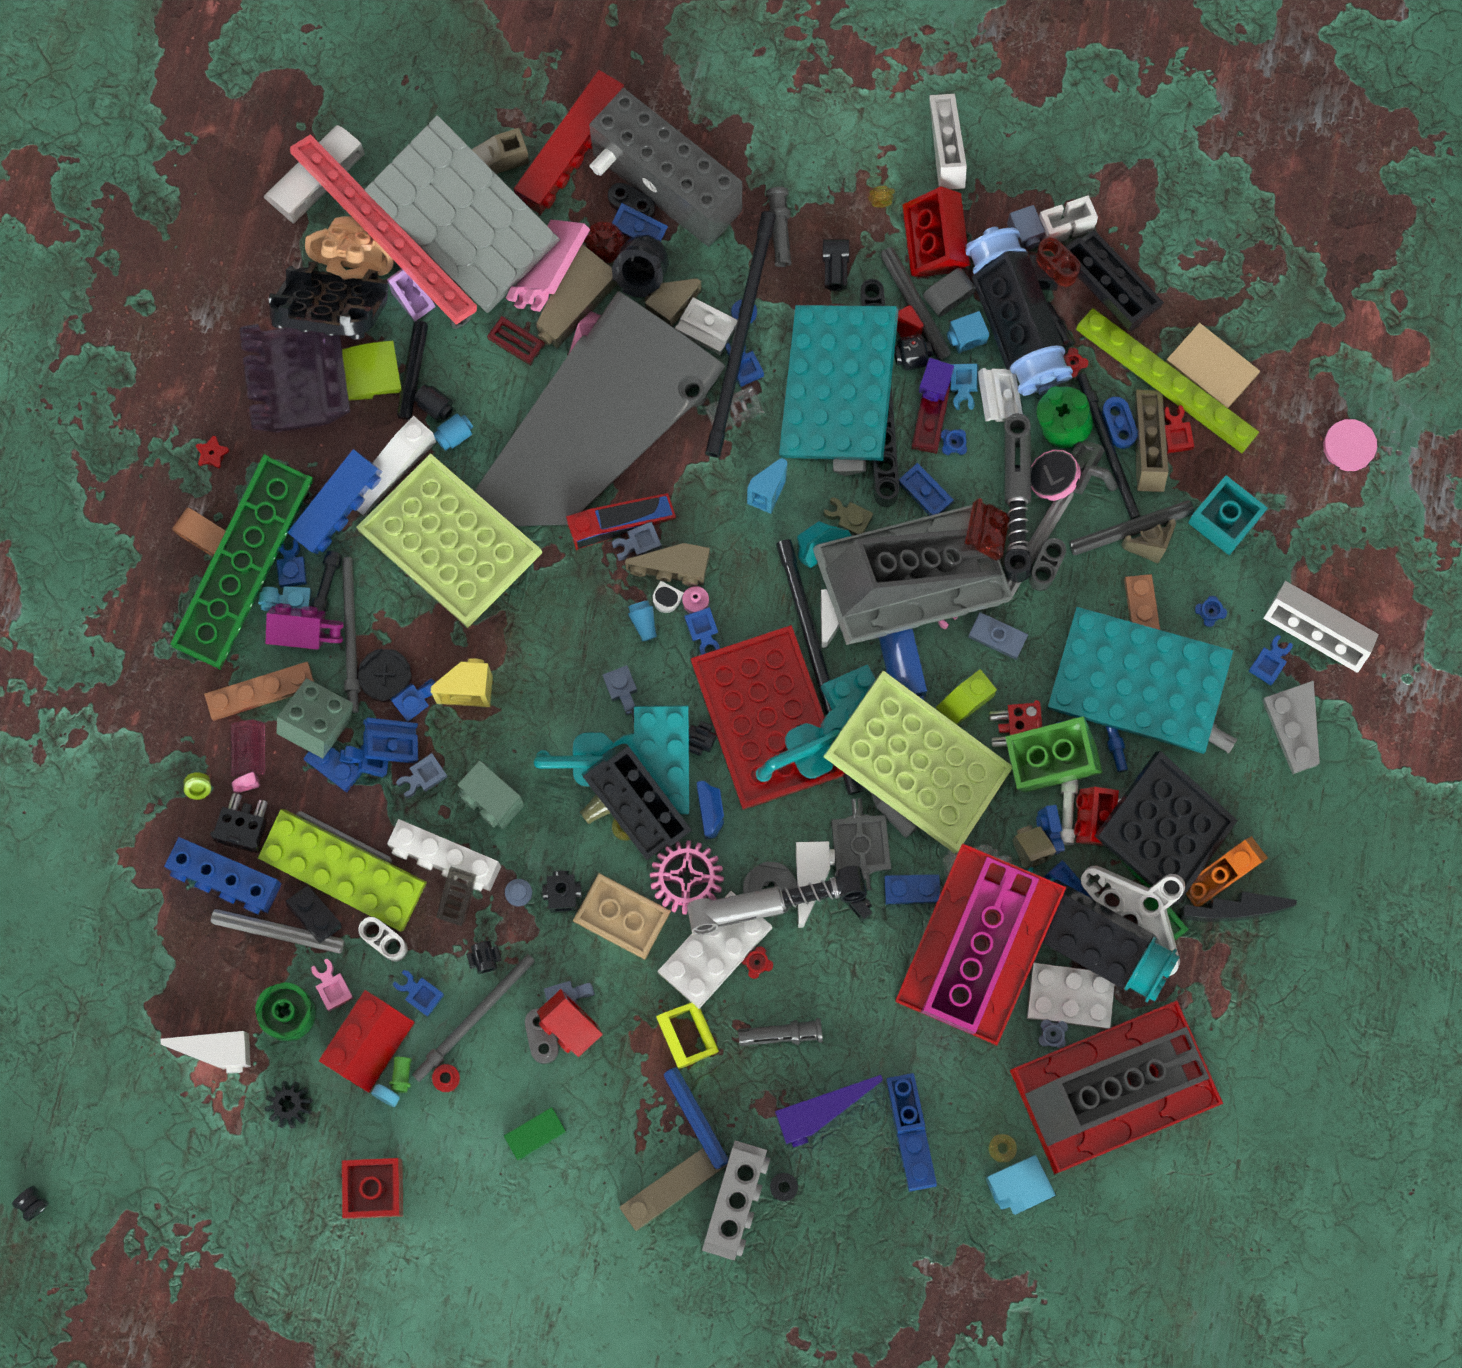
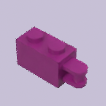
M276 604L270 608L266 615L265 644L319 650L324 642H343L341 629L344 627V623L336 620H326L325 611H318L316 607L305 606L302 609L291 608L289 604ZM325 628H330V634L324 633Z

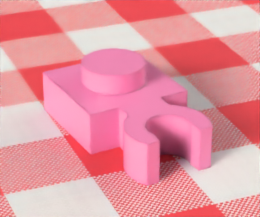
M325 959L324 962L327 965V970L324 973H319L315 966L311 967V971L315 977L323 982L315 987L327 1010L330 1012L354 999L342 974L339 973L333 976L334 966L331 961Z

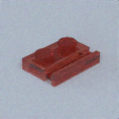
M978 498L973 502L965 544L974 545L976 550L996 561L1003 556L1008 530L1007 525L1010 520L1007 513L991 504L986 505L982 503V499Z

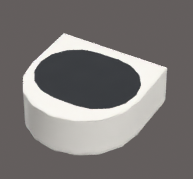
M660 581L653 594V604L659 612L670 613L678 607L684 593Z

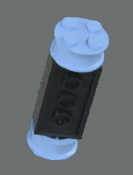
M991 227L983 232V236L966 244L965 253L972 258L975 265L972 280L1005 367L1012 374H1016L1020 383L1017 388L1018 392L1023 396L1038 392L1039 395H1045L1051 387L1071 380L1073 370L1072 367L1067 366L1063 357L1065 349L1062 347L1061 338L1026 249L1021 248L1018 241L1020 237L1019 230L1014 227L1003 229Z

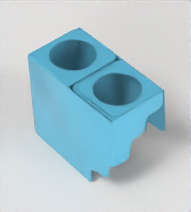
M1036 1155L996 1172L985 1179L995 1203L1002 1210L1010 1207L1015 1215L1056 1196Z

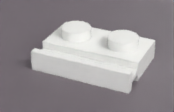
M693 297L675 329L695 343L721 355L722 350L736 329L737 319Z
M982 368L978 371L985 421L996 420V422H1005L1012 414H1023L1020 395L1017 389L1016 374H1012L1007 369L986 370V368Z

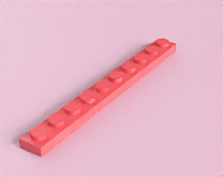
M311 134L290 147V153L456 325L477 311V305L366 193L358 182Z

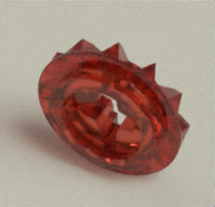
M606 221L597 222L589 228L590 231L584 243L590 251L605 263L612 262L616 259L621 246L624 244L623 234L613 223ZM599 236H601L602 239H608L610 237L612 238V240H610L609 243L606 245L608 249H606L604 246H596L598 245V242L601 241Z

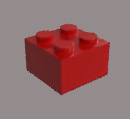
M402 1159L342 1160V1218L359 1219L403 1216Z

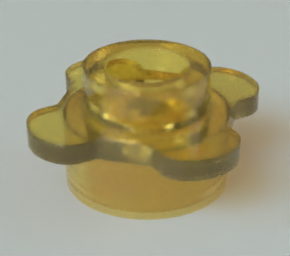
M877 186L869 191L871 196L868 197V200L872 202L874 207H887L892 204V199L894 198L892 194L895 193V190L887 186Z

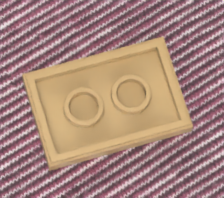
M1201 323L1193 329L1166 360L1167 364L1227 408L1235 402L1260 373V370Z
M598 873L573 922L645 960L671 911Z

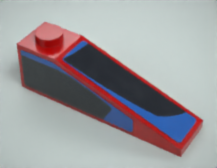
M665 493L592 508L566 516L575 549L577 550L625 535L627 531L652 522L654 526L676 519V515L669 495Z

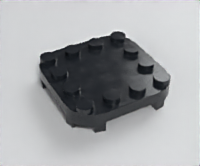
M308 261V267L295 269L293 266H289L286 269V280L276 294L270 293L269 314L272 326L275 328L287 327L298 329L301 332H321L328 336L346 335L352 339H362L365 337V332L374 326L387 304L388 281L387 279L382 280L379 278L378 271L368 269L363 279L352 278L343 280L338 275L319 271L318 262Z

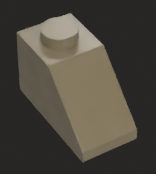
M695 278L661 283L658 290L656 289L645 297V308L673 327L683 315L692 298H696L701 292V281Z
M1032 825L1017 830L1018 835L1012 840L1025 869L1050 861L1056 853L1053 844L1041 826L1034 829Z

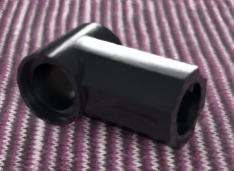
M823 239L825 289L830 291L847 289L849 239Z

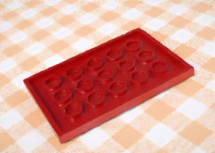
M792 625L690 659L742 810L845 775L842 770L833 764V768L828 773L811 779L803 776L795 762L775 770L770 780L766 782H761L756 778L757 769L768 759L788 750L785 745V736L791 729L805 723L821 728V723L825 718Z

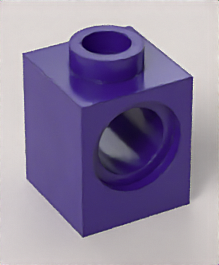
M929 358L919 387V393L923 394V398L937 402L938 399L944 401L954 372V365Z

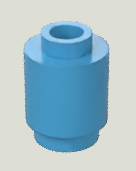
M455 414L438 426L437 431L433 435L442 449L446 451L449 448L453 449L472 435L470 430L473 428V425L465 415L460 417L458 414Z

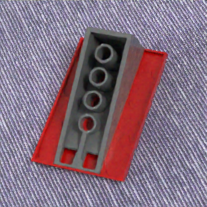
M1174 1001L1010 1070L1054 1175L1223 1104L1178 1001Z

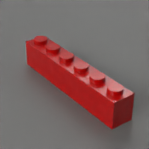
M598 70L514 187V193L530 209L541 215L546 208L549 209L553 205L558 190L565 188L573 169L580 167L584 160L583 155L588 148L592 149L589 124L621 89L625 88L624 84Z

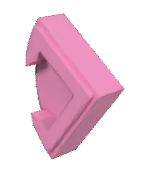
M254 772L243 775L232 782L233 791L237 794L259 788L260 786L259 779Z

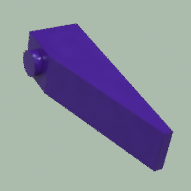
M879 1075L775 1111L785 1144L792 1143L794 1148L808 1143L807 1137L814 1135L880 1084L883 1080L882 1076Z

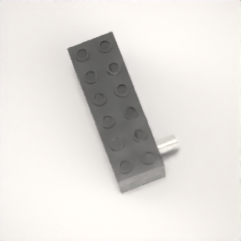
M622 88L589 124L593 156L596 157L590 164V168L594 173L601 176L608 168L611 169L633 188L650 197L657 207L706 246L710 247L742 212V181L625 88Z

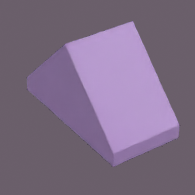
M403 269L387 279L391 293L414 321H417L436 307L431 298Z

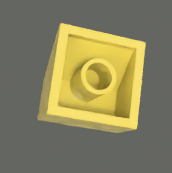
M468 659V662H460L431 686V693L437 704L490 707L493 675L488 663H484V660Z

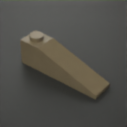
M1136 390L1135 413L1138 431L1136 439L1137 491L1164 492L1168 476L1163 395L1157 390Z
M702 1148L619 1208L637 1232L727 1165L720 1169H715Z

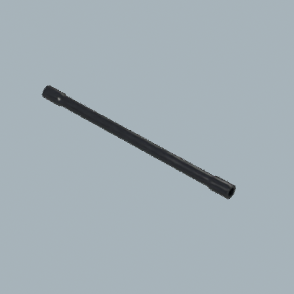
M769 211L761 212L755 248L714 423L707 442L705 454L714 458L721 456L725 429L765 257L775 225L776 214Z
M786 539L776 543L781 564L785 569L827 715L832 711V708L820 687L830 681L797 567V558L791 539ZM846 773L843 775L848 795L863 792L861 784Z

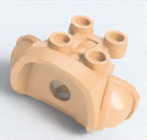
M350 216L335 218L328 229L324 228L323 230L316 231L306 236L305 250L308 257L315 262L327 265V272L338 275L343 280L352 278L363 279L368 269L378 271L379 276L386 275L394 265V260Z

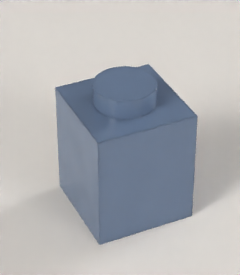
M1034 205L1009 214L1007 225L1009 228L1014 227L1019 230L1020 237L1018 241L1021 248L1030 250L1038 247L1043 241L1045 230Z

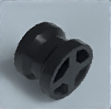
M31 1186L23 1191L12 1202V1206L15 1209L21 1210L23 1219L26 1222L39 1215L49 1204L45 1198H41L38 1195V1189L35 1186Z

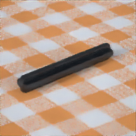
M415 321L413 324L397 416L402 420H410L412 418L414 397L417 390L428 325L424 321Z

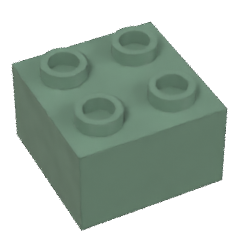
M306 678L278 715L276 734L323 759L351 721L353 703Z
M481 761L458 783L461 791L459 796L462 798V801L473 811L478 808L480 810L479 813L483 816L482 819L492 828L499 826L503 830L524 807L520 795Z

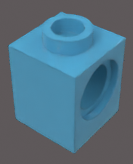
M980 311L951 321L949 331L947 332L948 341L952 347H956L958 354L986 344L989 337L988 329Z

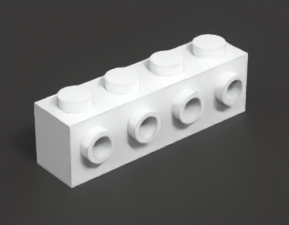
M398 819L387 843L393 850V855L407 860V857L417 860V865L428 870H432L433 867L442 871L441 875L454 881L457 878L467 881L466 885L480 892L482 888L488 891L491 890L501 868L500 863L492 858Z

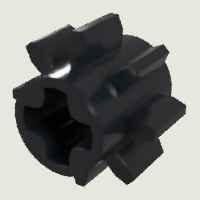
M700 721L699 726L691 724L689 728V752L701 756L703 751L711 752L717 734L711 732L713 729L712 725Z
M491 941L472 945V953L466 954L470 969L476 968L478 974L496 970L498 968L496 962L502 961L498 946L492 947Z

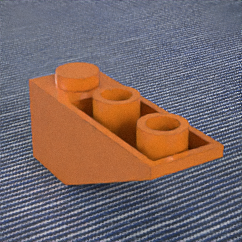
M1251 836L1205 868L1189 888L1186 895L1194 906L1200 907L1264 862L1268 857Z

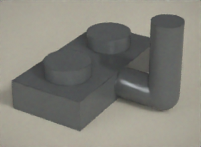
M1084 440L1082 443L1081 441L1078 442L1071 454L1080 465L1081 471L1080 480L1078 478L1074 493L1082 495L1091 476L1101 478L1109 491H1115L1118 488L1111 472L1108 469L1097 466L1105 451L1102 445Z

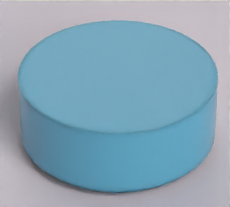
M380 1084L376 1085L371 1092L374 1097L391 1107H395L400 1100L399 1095Z

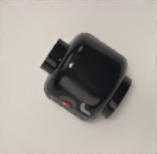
M917 334L899 338L897 345H895L894 358L896 365L901 366L905 371L924 368L928 364V357H933L930 341L925 342L922 335Z

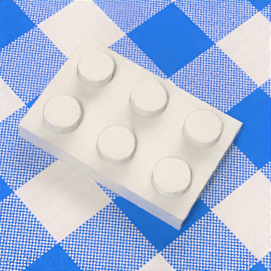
M1033 963L1027 1019L1041 1021L1049 1019L1051 1022L1056 1023L1064 1021L1066 1024L1109 1029L1111 1026L1115 984L1091 970Z

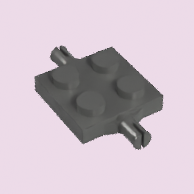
M851 799L852 815L845 819L831 820L836 871L847 866L861 867L866 890L870 891L872 890L870 874L877 871L891 870L886 815L870 816L863 814L862 799H857L858 809L856 799Z

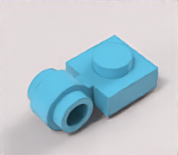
M284 586L283 595L278 593L279 589L263 587L262 592L259 593L258 604L261 605V610L269 611L272 606L280 603L289 604L291 608L297 609L310 606L312 590L305 587Z

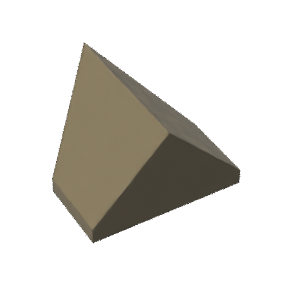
M1175 519L1169 520L1164 528H1161L1159 524L1150 530L1140 531L1141 536L1134 539L1130 535L1126 536L1121 545L1124 550L1158 564L1168 547L1176 521Z

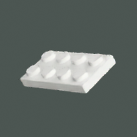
M730 891L726 897L735 896V894ZM764 918L718 927L716 931L706 935H695L692 933L658 970V974L700 1009L772 929V925Z

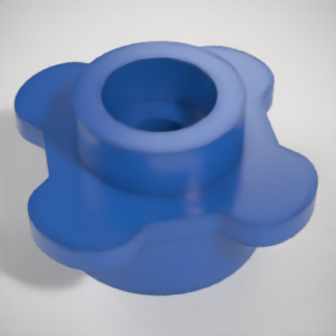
M945 429L941 432L940 436L943 439L942 452L945 455H950L951 453L963 455L966 453V433L964 430L949 431Z
M1209 596L1203 604H1197L1195 607L1196 614L1203 618L1204 625L1207 627H1212L1215 621L1224 619L1227 615L1226 609L1223 608V605L1216 596Z

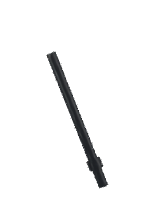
M1081 373L1076 378L1082 393L1087 396L1092 420L1131 520L1138 518L1140 513L1098 406L1099 398L1096 391L1092 390L1087 374Z

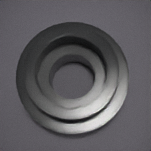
M780 1173L771 1181V1194L779 1201H789L797 1194L798 1183L792 1175ZM781 1182L789 1184L788 1192L783 1193L779 1190Z

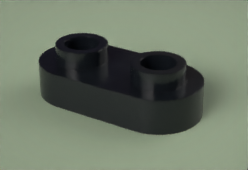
M616 183L609 188L608 201L615 210L618 211L621 203L651 218L654 217L655 204L650 197L626 183ZM618 192L625 193L623 197L616 196ZM641 204L647 206L643 210L638 209V206Z

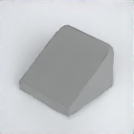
M833 459V470L835 473L843 476L866 471V460Z

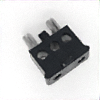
M233 793L228 808L222 807L215 830L210 835L216 843L259 853V845L267 824L263 816L268 803L259 800L254 815L250 814L252 805L243 803L241 811H237L242 796Z

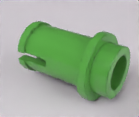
M394 1057L392 1081L389 1082L393 1092L407 1093L408 1088L411 1087V1084L408 1083L411 1058Z

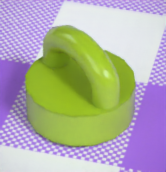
M200 772L189 774L183 781L184 793L187 797L194 800H200L208 796L211 791L209 776Z

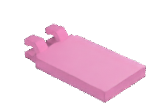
M550 220L547 226L560 241L515 286L510 288L506 299L515 302L514 306L518 309H524L527 304H532L530 308L533 311L540 312L547 302L549 294L556 292L590 231L584 223Z

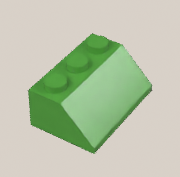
M1084 716L1005 737L1016 788L1024 793L1103 773L1097 746Z

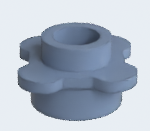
M1044 1019L1040 1024L1042 1035L1038 1039L1039 1043L1042 1046L1064 1047L1066 1044L1065 1032L1068 1030L1067 1024L1064 1021L1056 1023L1051 1022L1049 1019ZM1052 1031L1056 1032L1055 1036H1051Z

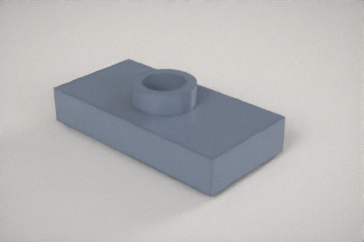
M980 612L968 638L1017 660L1028 634Z

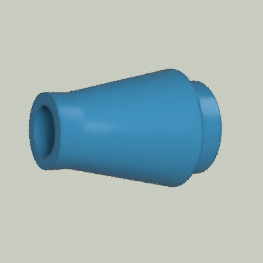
M642 601L629 606L630 613H628V616L638 631L642 642L656 638L654 611L649 601Z

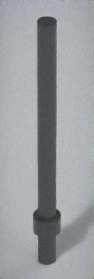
M344 557L342 558L347 673V680L344 681V692L347 693V700L353 703L352 714L359 712L358 693L361 692L360 680L357 679L353 558Z
M527 954L436 1050L432 1049L425 1056L427 1059L414 1071L412 1076L420 1082L435 1066L438 1067L445 1060L443 1057L529 969L535 960Z

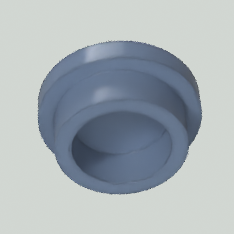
M515 879L507 884L505 897L513 906H524L532 898V888L527 881Z

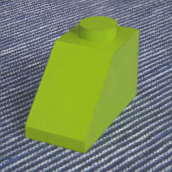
M980 669L956 687L936 706V709L958 725L994 698L997 689Z

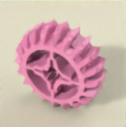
M689 840L686 841V848L681 849L679 841L676 842L677 850L674 852L670 846H666L665 849L668 856L666 857L662 853L657 855L662 864L658 862L652 863V867L659 872L650 873L651 879L658 880L651 884V889H661L655 894V898L661 899L665 896L666 898L663 900L662 906L667 907L672 902L671 910L674 913L678 910L679 905L682 906L683 915H686L688 912L687 905L694 900L702 898L716 900V897L711 892L721 893V887L715 885V883H721L724 880L723 876L715 875L723 870L720 865L713 866L717 863L718 857L713 856L708 859L711 849L707 848L701 853L702 844L699 842L696 844L695 849H691V841ZM684 857L683 865L680 869L665 872L674 860ZM692 858L700 860L708 869L709 874H703V872L694 870ZM688 865L690 876L694 877L693 881L690 879V883H687V890H685L683 878L679 877L680 875L684 876L683 872H686V866ZM664 881L678 884L682 889L681 898L673 895L665 886ZM708 883L706 889L701 894L690 898L693 886Z

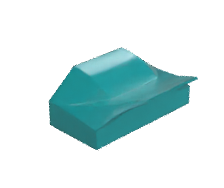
M818 521L797 536L799 545L797 557L802 564L811 568L818 563L813 551L816 545L852 535L845 528L830 526Z

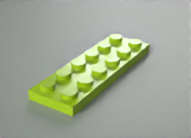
M285 809L280 810L258 859L371 917L379 919L400 932L404 931L427 883Z

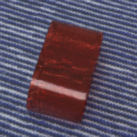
M1045 238L1040 242L1036 253L1037 264L1060 286L1069 287L1073 285L1077 280L1081 267L1079 260L1055 238ZM1043 251H1052L1054 256H1046ZM1069 268L1073 273L1065 274L1061 269Z

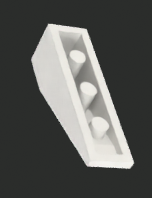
M955 94L930 95L929 101L939 187L942 186L948 189L965 188L967 165Z
M415 416L394 435L373 462L383 472L380 475L381 481L373 490L369 489L363 496L365 501L357 510L363 517L436 443L433 432Z

